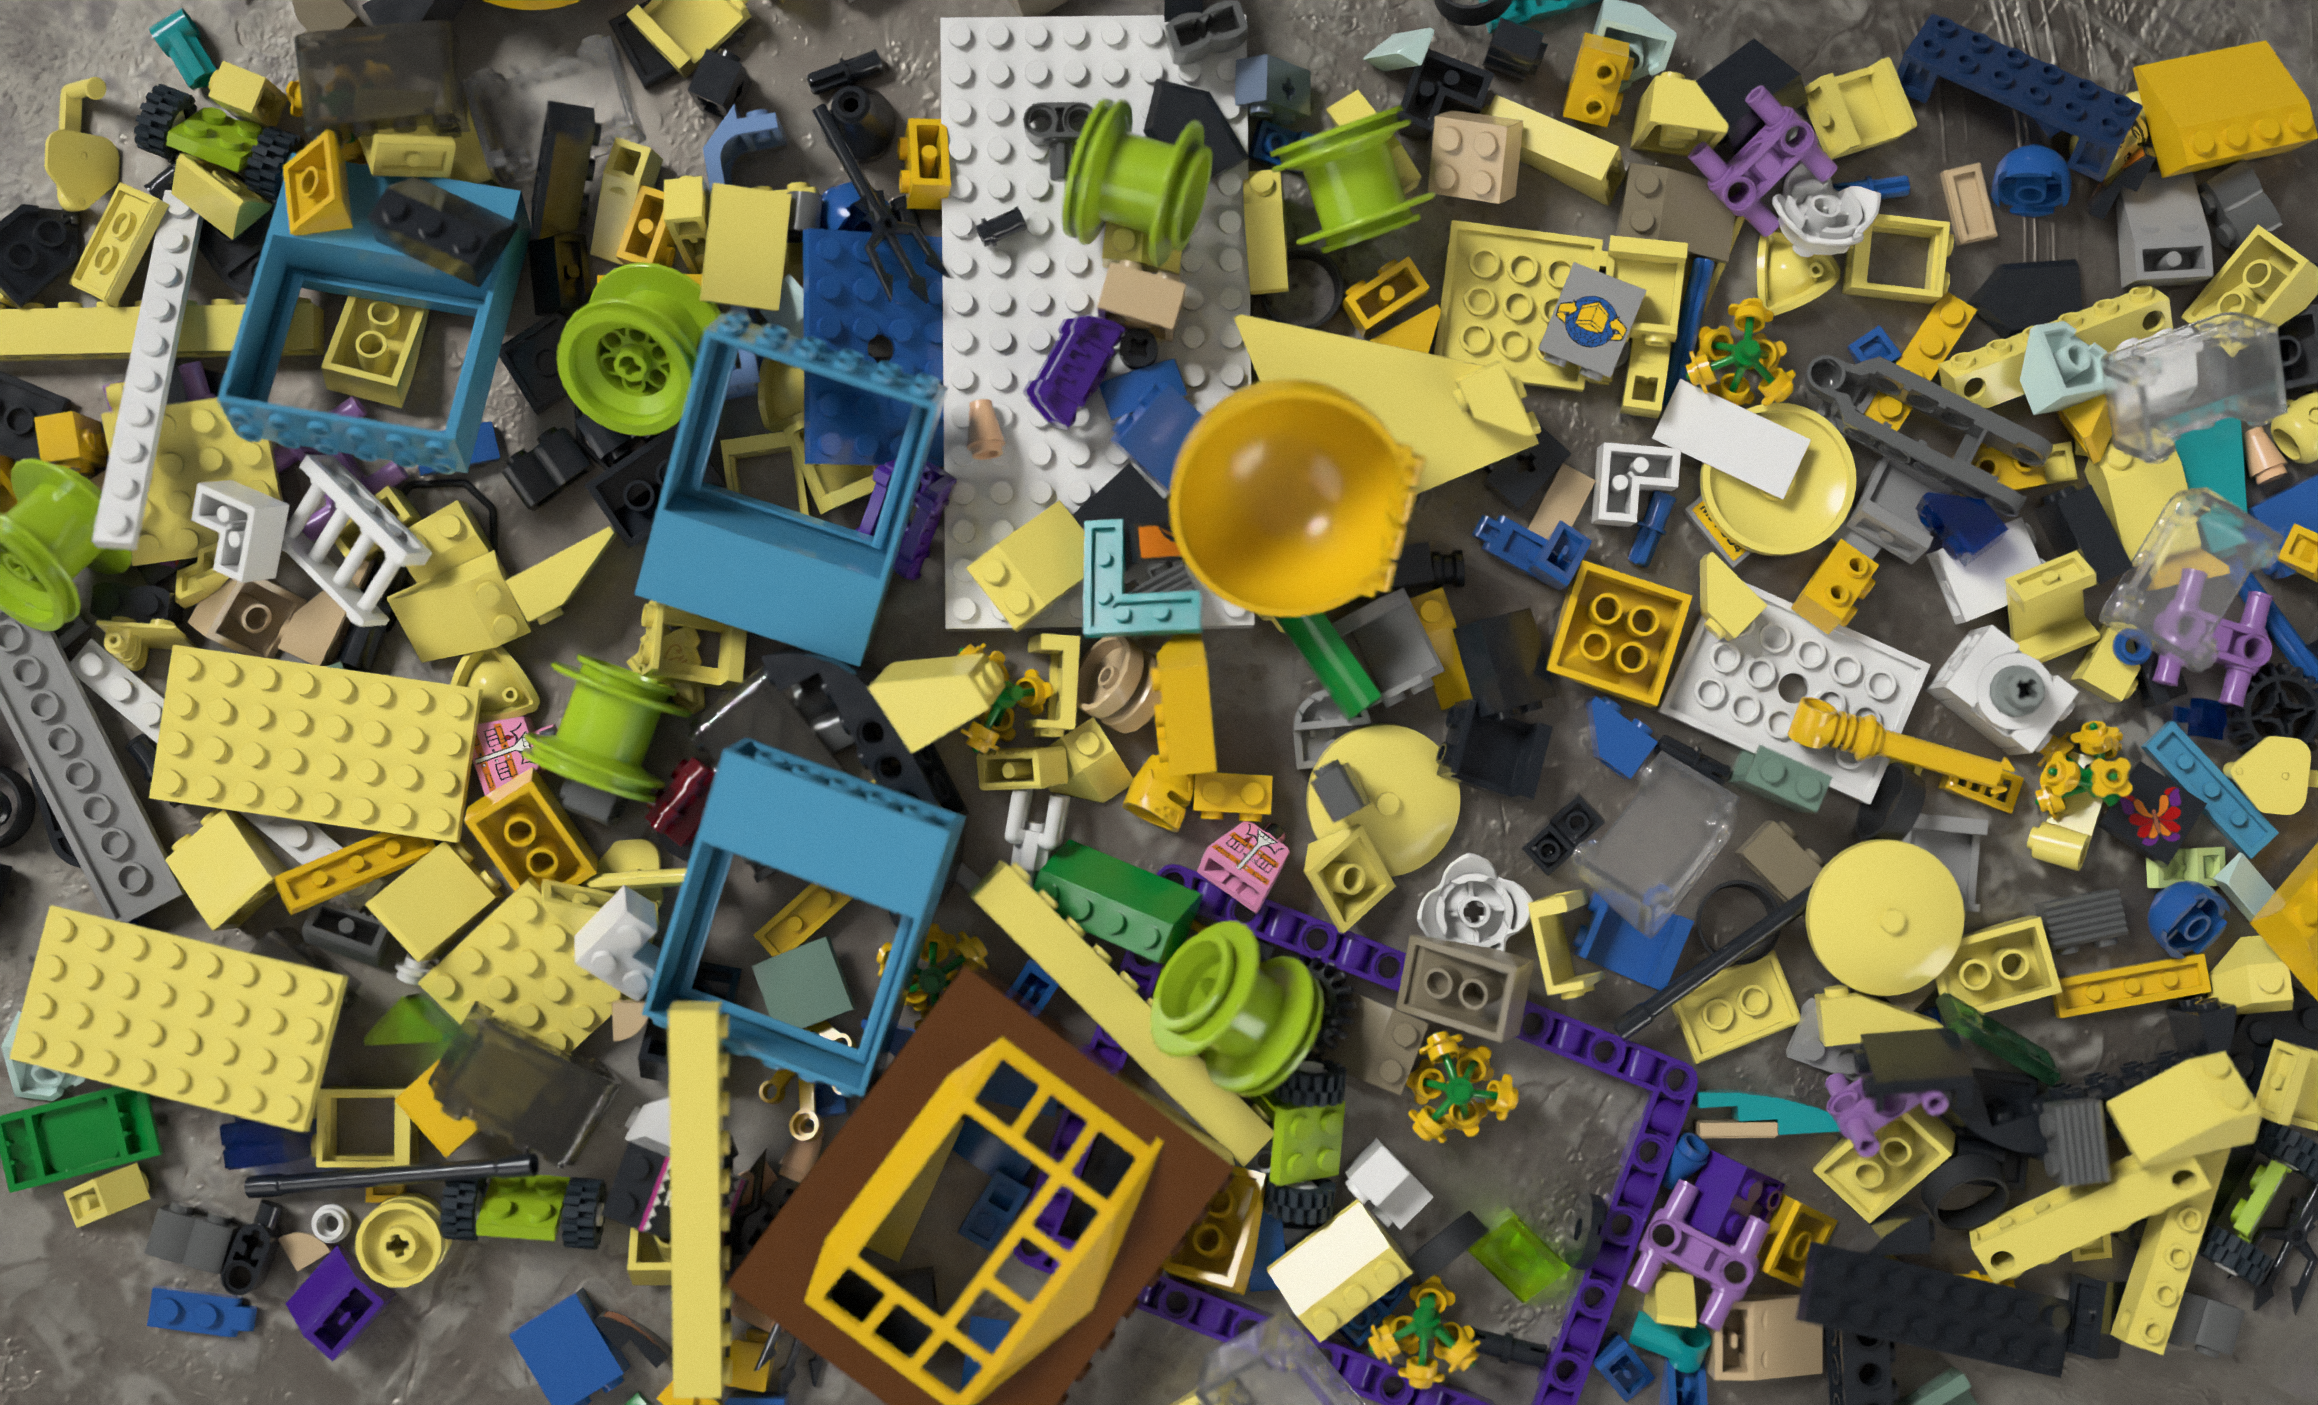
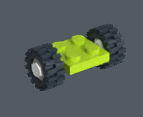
M164 84L155 85L152 88V93H147L145 96L146 103L142 102L140 106L142 110L141 115L136 117V121L139 123L134 127V134H137L134 140L139 149L168 160L173 157L176 158V154L180 155L183 151L235 172H239L250 165L245 172V176L248 177L245 180L248 186L247 189L270 199L278 200L284 180L283 165L290 160L292 153L298 154L305 148L303 137L274 126L262 129L255 122L240 121L227 116L223 110L218 108L204 107L196 112L197 105H194L196 100L192 95Z
M1319 1057L1303 1059L1283 1082L1275 1086L1274 1095H1276V1098L1282 1099L1286 1103H1293L1276 1106L1271 1168L1270 1176L1267 1178L1264 1202L1265 1213L1272 1215V1218H1282V1221L1288 1223L1293 1220L1296 1221L1295 1224H1302V1222L1315 1224L1316 1221L1324 1223L1326 1220L1332 1219L1336 1184L1330 1178L1325 1177L1339 1175L1347 1074L1346 1067H1342L1340 1063H1333L1329 1059L1323 1061Z
M2268 1120L2253 1147L2261 1154L2268 1156L2272 1161L2268 1168L2260 1164L2250 1181V1189L2254 1190L2249 1201L2241 1198L2230 1216L2231 1222L2235 1224L2233 1227L2234 1234L2237 1236L2209 1223L2202 1235L2197 1250L2199 1255L2208 1259L2219 1268L2256 1287H2260L2275 1260L2251 1245L2252 1240L2250 1238L2287 1173L2291 1174V1172H2294L2313 1182H2318V1143L2286 1125L2278 1124L2271 1120Z
M537 1175L536 1177L513 1179L492 1178L489 1187L486 1182L487 1179L445 1182L446 1188H443L442 1195L444 1197L443 1201H441L442 1213L440 1214V1221L442 1222L440 1229L444 1239L477 1241L479 1236L555 1241L561 1224V1230H563L562 1241L565 1248L596 1250L601 1243V1236H603L604 1231L603 1223H605L606 1216L601 1214L607 1198L604 1179L572 1177L571 1179V1177Z

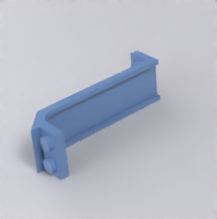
M735 104L732 106L703 147L710 192L713 183L733 185L731 177L732 167L741 155L787 145L785 130L775 112L769 113L766 109H758L747 112L746 117L742 118ZM731 306L732 312L746 315L751 319L750 323L758 325L755 309ZM738 349L741 369H736L734 365L725 400L758 395V382H761L759 372L763 356Z

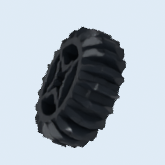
M2271 662L2262 665L2261 670L2259 669L2255 676H2251L2244 700V707L2234 704H2223L2222 706L2224 710L2231 711V718H2225L2222 723L2224 725H2233L2234 730L2227 737L2230 740L2241 739L2236 750L2246 752L2264 739L2256 731L2253 723L2262 725L2265 728L2267 737L2290 738V735L2293 734V723L2298 717H2301V722L2292 738L2303 741L2308 746L2310 752L2318 749L2314 739H2318V688H2312L2316 677L2311 675L2303 678V668L2293 667L2290 670L2289 664L2285 662L2278 663L2276 667ZM2281 685L2295 695L2299 704H2294L2287 698L2286 691L2281 690ZM2262 689L2263 693H2260V704L2254 711H2251L2253 700ZM2272 710H2289V713L2281 714L2280 718H2263L2264 714L2272 713Z
M1300 954L1298 960L1316 977L1319 984L1320 980L1323 982L1331 999V1008L1323 1003L1321 1018L1327 1019V1022L1316 1033L1313 1043L1303 1059L1310 1058L1312 1051L1316 1056L1322 1057L1325 1055V1045L1332 1050L1338 1048L1335 1035L1344 1039L1348 1037V1032L1342 1026L1344 1023L1354 1024L1355 1019L1346 1015L1347 1009L1353 1010L1357 1008V1003L1347 1001L1346 997L1352 995L1355 990L1351 986L1342 987L1348 976L1342 972L1335 975L1337 968L1333 962H1329L1324 966L1325 963L1321 962L1320 956L1314 957L1311 961L1310 957Z

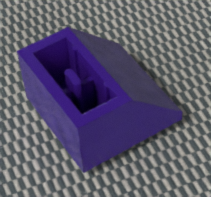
M1710 1150L1707 1163L1703 1166L1694 1185L1699 1188V1191L1685 1221L1688 1225L1703 1233L1735 1246L1750 1215L1766 1223L1769 1222L1773 1211L1781 1202L1785 1183L1723 1154Z
M338 1244L287 1301L286 1306L302 1335L333 1362L351 1348L396 1294L389 1287L374 1281L361 1268L359 1261Z

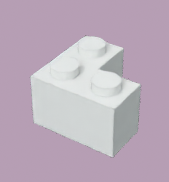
M1606 442L1597 448L1596 482L1594 484L1591 524L1630 527L1637 522L1639 490L1671 492L1678 487L1681 449Z
M233 480L197 483L191 520L220 533L213 570L241 583L276 578L289 504Z
M624 885L574 936L575 964L638 1002L650 989L661 954L658 947L648 942L657 932L655 904Z
M1377 1137L1344 1169L1349 1178L1345 1182L1348 1186L1347 1188L1363 1204L1370 1200L1376 1206L1372 1210L1373 1213L1387 1227L1394 1223L1401 1230L1433 1198V1195Z

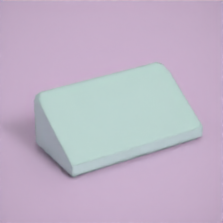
M1429 27L1393 34L1368 53L1363 60L1382 71L1420 66L1424 61L1433 38L1434 29Z
M2240 852L2213 878L2249 922L2275 893V890L2245 855Z

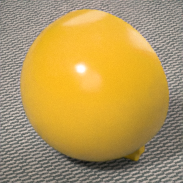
M1279 378L1243 387L1212 406L1198 420L1178 453L1172 471L1169 500L1171 525L1176 544L1190 570L1210 591L1234 606L1263 615L1278 617L1311 615L1340 606L1358 595L1374 597L1375 590L1389 592L1397 564L1388 559H1399L1407 530L1406 523L1409 522L1417 493L1415 489L1410 488V485H1419L1426 457L1413 453L1412 445L1397 442L1387 425L1371 408L1350 393L1333 385L1308 379Z

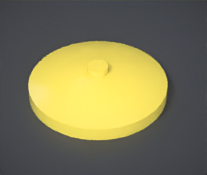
M1771 403L1768 406L1761 404L1748 408L1746 410L1809 438L1811 441L1784 499H1780L1702 462L1700 488L1705 508L1713 523L1724 536L1750 552L1766 556H1790L1810 550L1829 538L1840 527L1851 509L1856 491V468L1850 448L1844 437L1831 422L1806 407L1790 403Z
M1389 723L1358 727L1337 738L1317 760L1307 787V814L1317 840L1359 824L1364 828L1390 877L1412 872L1431 861L1449 841L1457 824L1460 811L1459 783L1436 775L1439 766L1436 762L1439 747L1432 740L1414 729ZM1338 759L1341 765L1349 762L1371 803L1333 823L1310 782L1317 778L1313 771Z
M1869 840L1840 852L1826 864L1817 876L1810 890L1806 906L1808 939L1822 966L1845 985L1860 992L1878 996L1908 993L1921 988L1935 979L1954 957L1964 929L1963 900L1959 887L1950 871L1931 853L1918 846L1899 840Z

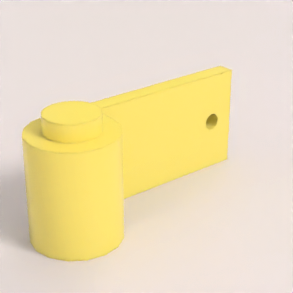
M2071 752L2069 755L2085 770L2094 761V757L2076 752ZM2087 792L2064 798L2067 809L2056 812L2058 819H2053L2049 813L2046 822L2043 821L2039 828L2033 826L2027 841V848L2032 849V858L2075 871L2081 869L2104 803L2100 797L2093 798Z

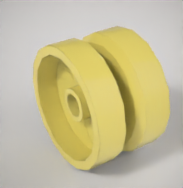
M402 1193L386 1199L362 1221L356 1234L355 1252L361 1268L374 1281L388 1287H408L421 1282L445 1259L452 1244V1239H444L442 1237L440 1229L442 1224L440 1221L441 1205L436 1200L421 1193Z

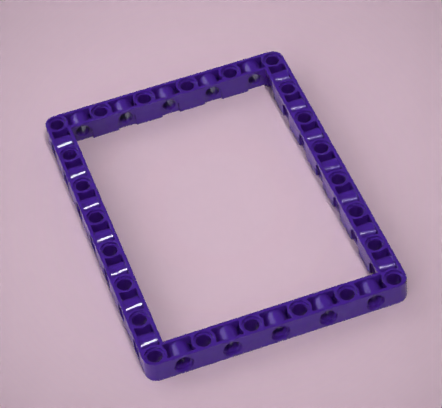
M1168 864L1159 869L1156 874L1164 878L1169 872H1178L1184 878L1185 887L1204 894L1197 914L1218 922L1238 921L1248 926L1256 937L1310 958L1320 956L1321 962L1325 964L1333 962L1338 969L1399 992L1406 953L1348 930L1345 933H1339L1333 924L1269 899H1265L1253 919L1241 922L1234 915V907L1239 901L1197 873V871L1178 864ZM1314 928H1321L1327 936L1326 944L1321 949H1310L1306 943V935ZM1127 949L1117 975L1122 971L1127 973L1139 985L1135 993L1146 1002L1151 996L1163 964L1154 961L1150 965H1141L1135 960L1134 952ZM1392 956L1398 962V970L1392 977H1382L1378 971V964L1382 958ZM1526 1000L1523 1019L1527 1014L1534 1012L1539 1015L1541 1025L1536 1032L1526 1033L1521 1024L1520 1034L1515 1036V1038L1643 1087L1649 1093L1639 1122H1634L1620 1158L1619 1164L1622 1167L1612 1193H1607L1604 1200L1606 1205V1223L1604 1222V1226L1598 1224L1597 1235L1602 1236L1599 1253L1591 1267L1587 1270L1579 1269L1577 1271L1564 1306L1566 1314L1557 1338L1552 1337L1543 1368L1540 1369L1536 1379L1539 1385L1531 1405H1577L1697 1089L1698 1078L1693 1067L1686 1062L1630 1040L1624 1042L1620 1036ZM1097 1024L1089 1046L1122 1070L1128 1054ZM1601 1041H1609L1612 1045L1610 1058L1605 1061H1598L1594 1054L1596 1045ZM1680 1069L1684 1075L1683 1083L1676 1089H1670L1666 1081L1667 1076L1672 1070ZM1065 1106L1047 1156L1056 1162L1063 1161L1087 1125L1086 1120L1067 1106ZM1096 1135L1072 1169V1174L1078 1179L1081 1176ZM1645 1142H1654L1657 1148L1654 1158L1642 1161L1639 1156L1640 1147ZM1042 1168L1026 1209L1051 1177ZM1061 1185L1033 1221V1225L1063 1248L1070 1251L1078 1241L1063 1236L1060 1227L1074 1192L1067 1186ZM1620 1214L1628 1215L1629 1226L1627 1229L1620 1233L1613 1232L1611 1224L1614 1217ZM1025 1236L1021 1237L1013 1248L1018 1260L1025 1265L1053 1275L1060 1266V1262L1043 1249L1036 1253L1028 1252L1022 1243ZM1163 1271L1161 1277L1152 1288L1145 1285L1138 1296L1140 1303L1137 1308L1382 1405H1495L1491 1399L1451 1383L1445 1386L1438 1382H1432V1387L1426 1389L1412 1387L1409 1385L1408 1378L1398 1375V1369L1406 1368L1405 1365L1395 1361L1389 1364L1384 1357L1378 1360L1377 1356L1374 1358L1353 1350L1348 1343L1328 1336L1320 1343L1307 1327L1302 1330L1280 1321L1277 1315L1236 1299H1233V1302L1208 1293L1205 1287L1172 1276ZM1589 1288H1601L1602 1296L1598 1303L1594 1305L1584 1303V1294ZM1173 1291H1181L1188 1297V1302L1184 1307L1174 1309L1166 1303L1167 1296ZM1252 1319L1258 1322L1260 1328L1256 1335L1245 1337L1239 1333L1238 1327L1244 1320ZM1322 1347L1330 1350L1332 1353L1331 1359L1326 1364L1316 1365L1310 1360L1311 1354L1317 1348ZM1563 1360H1572L1575 1365L1572 1374L1567 1377L1557 1376L1556 1368L1558 1364ZM1391 1376L1402 1378V1388L1397 1393H1387L1383 1390V1384L1387 1378Z

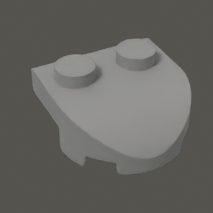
M1326 690L1318 691L1309 696L1299 706L1293 720L1292 732L1296 770L1314 768L1322 753L1337 738L1355 728L1370 725L1371 722L1367 709L1347 722Z
M1813 997L1809 998L1799 1011L1801 1015L1800 1021L1787 1046V1057L1833 1074L1842 1073L1847 1079L1857 1081L1863 1075L1856 1073L1854 1065V1051L1860 1050V1043L1825 1047L1819 1038L1815 999Z

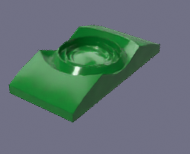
M120 1086L0 1116V1156L9 1193L163 1154L149 1094Z

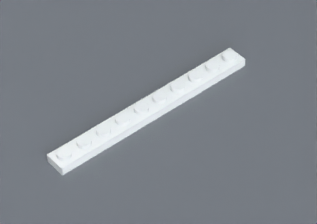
M171 190L164 191L163 201L169 204L156 230L92 539L95 546L100 548L137 550L204 219L172 195Z
M91 638L70 662L76 676L158 744L165 696L138 673L126 668L97 639ZM238 811L302 865L345 848L342 843L316 822ZM381 877L339 896L356 910L358 909L359 912H363L367 907L365 904L380 892L387 881Z

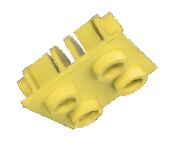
M115 616L112 617L111 621L97 620L96 623L106 632L104 640L105 649L131 671H138L144 668L147 663L149 648L172 650L173 645L198 648L186 637L185 633H182L175 626V623L164 619H152L150 624L136 623L131 618Z

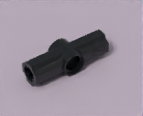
M382 552L378 553L364 589H361L363 593H365L386 560V556ZM400 566L376 604L390 619L388 623L380 626L361 627L351 622L339 651L338 660L371 671L385 634H389L396 623L397 617L387 601V597L403 590L410 573L406 566Z

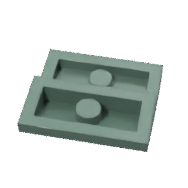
M830 936L752 965L769 1015L774 1019L805 1029L856 1009Z

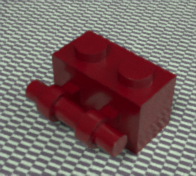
M692 757L689 761L684 758L671 773L670 777L674 781L664 792L662 789H659L655 793L657 795L655 803L647 804L646 807L650 811L645 816V819L651 823L650 826L660 834H666L678 845L688 846L699 831L717 771L699 757Z

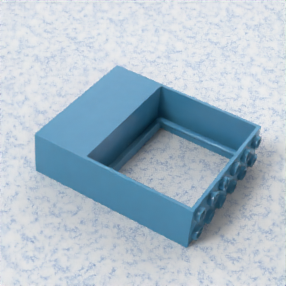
M292 153V154H291V157H290V160H291L294 156H296L297 154H296V153ZM346 162L353 228L299 236L290 234L285 182L283 180L217 399L236 435L251 442H259L261 439L276 441L287 448L312 447L329 455H336L338 452L354 454L357 458L365 461H376L377 458L390 460L399 466L413 468L416 465L432 467L435 471L443 474H453L455 471L468 473L531 236V224L521 191L447 178L418 177L518 223L517 231L481 288H478L376 241L367 219L387 187L412 177L372 176L369 165ZM301 288L476 317L445 432L267 403Z
M728 312L727 315L721 314L705 329L635 595L860 667L873 642L894 571L893 567L901 548L948 387L941 385L938 378L928 374L919 373L916 377L904 373L901 366L891 362L880 361L879 364L864 360L865 356L862 353L851 349H842L839 352L827 348V343L818 338L805 336L802 340L788 335L789 331L781 326L766 324L765 327L750 323L751 319L748 316L737 312ZM738 349L913 405L874 536L703 482Z
M747 737L724 749L642 1015L652 1018V1022L657 1026L669 1029L668 1011L674 1001L722 1002V1014L729 1015L728 1038H722V1045L726 1046L725 1049L728 1052L739 1056L749 1054L762 1059V1063L770 1068L779 1070L787 1068L799 1073V1077L811 1083L824 1082L835 1086L836 1091L845 1096L857 1097L859 1095L863 1097L882 1075L966 816ZM734 853L902 914L859 1049L692 988Z

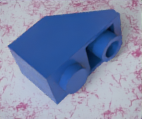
M1605 695L1601 699L1597 696L1591 697L1586 703L1593 756L1624 780L1631 779L1658 743L1650 736L1653 730L1636 718L1630 722L1620 714L1622 707Z

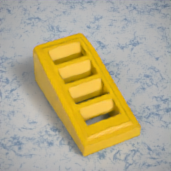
M2002 770L1998 783L2003 784L2004 780L2010 782L2004 803L1997 800L1999 793L1995 795L1990 794V797L1984 795L1987 786L1979 784L1977 791L1971 790L1973 782L1965 780L1964 785L1960 786L1958 785L1959 778L1942 774L1938 789L2012 814L2024 778Z

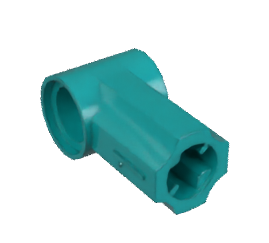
M180 8L150 26L149 30L162 51L168 57H171L189 88L196 90L209 86L210 78L218 68L200 40L202 35L189 14L183 8Z
M1639 1310L1628 1343L1668 1357L1670 1364L1680 1372L1693 1373L1699 1370L1711 1343V1335L1703 1325L1697 1322L1696 1328L1656 1323L1647 1313Z

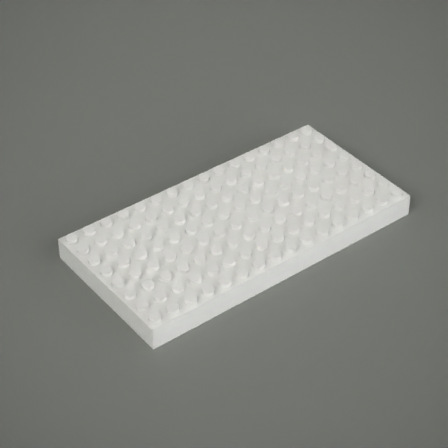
M1164 15L940 18L941 124L947 127L951 178L948 198H942V264L950 277L942 275L943 385L948 387L944 400V471L957 479L948 496L950 500L949 505L944 507L945 629L948 632L1015 631L966 568L997 543L1060 500L1070 514L1073 515L1129 463L1168 505L1170 496L1109 441L1115 434L1112 429L1118 420L1112 421L1110 419L1099 387L1088 398L1083 408L1078 407L1076 420L1069 429H1059L1046 422L1027 401L1028 398L1023 393L1028 381L1036 378L1060 335L1058 328L1063 319L1085 315L1098 317L1097 305L1108 268H1104L1102 265L1105 225L1097 238L1089 245H1082L1078 237L1071 238L1064 234L1062 228V206L1066 182H1056L1050 179L1049 146H1038L1029 141L1023 123L1025 111L1031 105L1040 102H1082L1094 109L1103 98L1111 99L1115 103L1125 99L1129 102L1132 109V133L1145 136L1143 130L1156 79L1209 91L1248 154V109L1235 105L1236 59L1247 58V40L1234 50L1223 53L1209 52L1206 57L1195 63L1177 65L1172 61L1165 40V26L1168 22H1164ZM1038 117L1031 123L1032 129L1037 132H1045L1052 125V122L1046 117ZM1075 117L1069 126L1074 131L1081 132L1087 118ZM1072 146L1073 155H1074L1076 146ZM1248 159L1209 182L1199 220L1188 244L1181 253L1180 273L1178 276L1181 277L1180 282L1186 284V295L1173 341L1169 342L1156 338L1158 342V355L1154 364L1173 358L1176 359L1188 392V396L1184 398L1202 415L1226 396L1251 385V359L1234 320V316L1239 314L1250 316V285L1243 199V180L1249 178ZM1018 206L1028 229L997 241L996 247L992 245L984 247L975 226L981 224V219L983 218L988 221ZM1125 329L1121 337H1123L1126 334V332L1130 330ZM1120 342L1113 348L1115 352L1106 366L1107 371L1102 382L1133 371L1127 368L1120 359ZM980 399L992 401V406L1005 440L1001 456L993 459L978 460L972 458L971 451L967 449L969 403ZM1171 561L1173 566L1180 563L1183 564L1196 590H1200L1203 595V629L1254 627V612L1234 606L1214 594L1198 580L1185 561ZM1164 563L1134 564L1125 572V584L1137 579L1140 585L1152 579L1151 571ZM1084 580L1020 631L1083 630Z

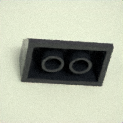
M550 100L547 102L531 200L532 239L540 240L576 230L579 217L587 216L589 194L584 193L585 182L593 181L595 171V159L590 158L591 147L599 146L602 124L595 122V108Z
M412 177L387 187L367 218L377 242L478 288H481L519 227L518 223L418 177Z
M681 421L585 484V487L628 549L651 535ZM709 458L703 482L723 487L725 483Z

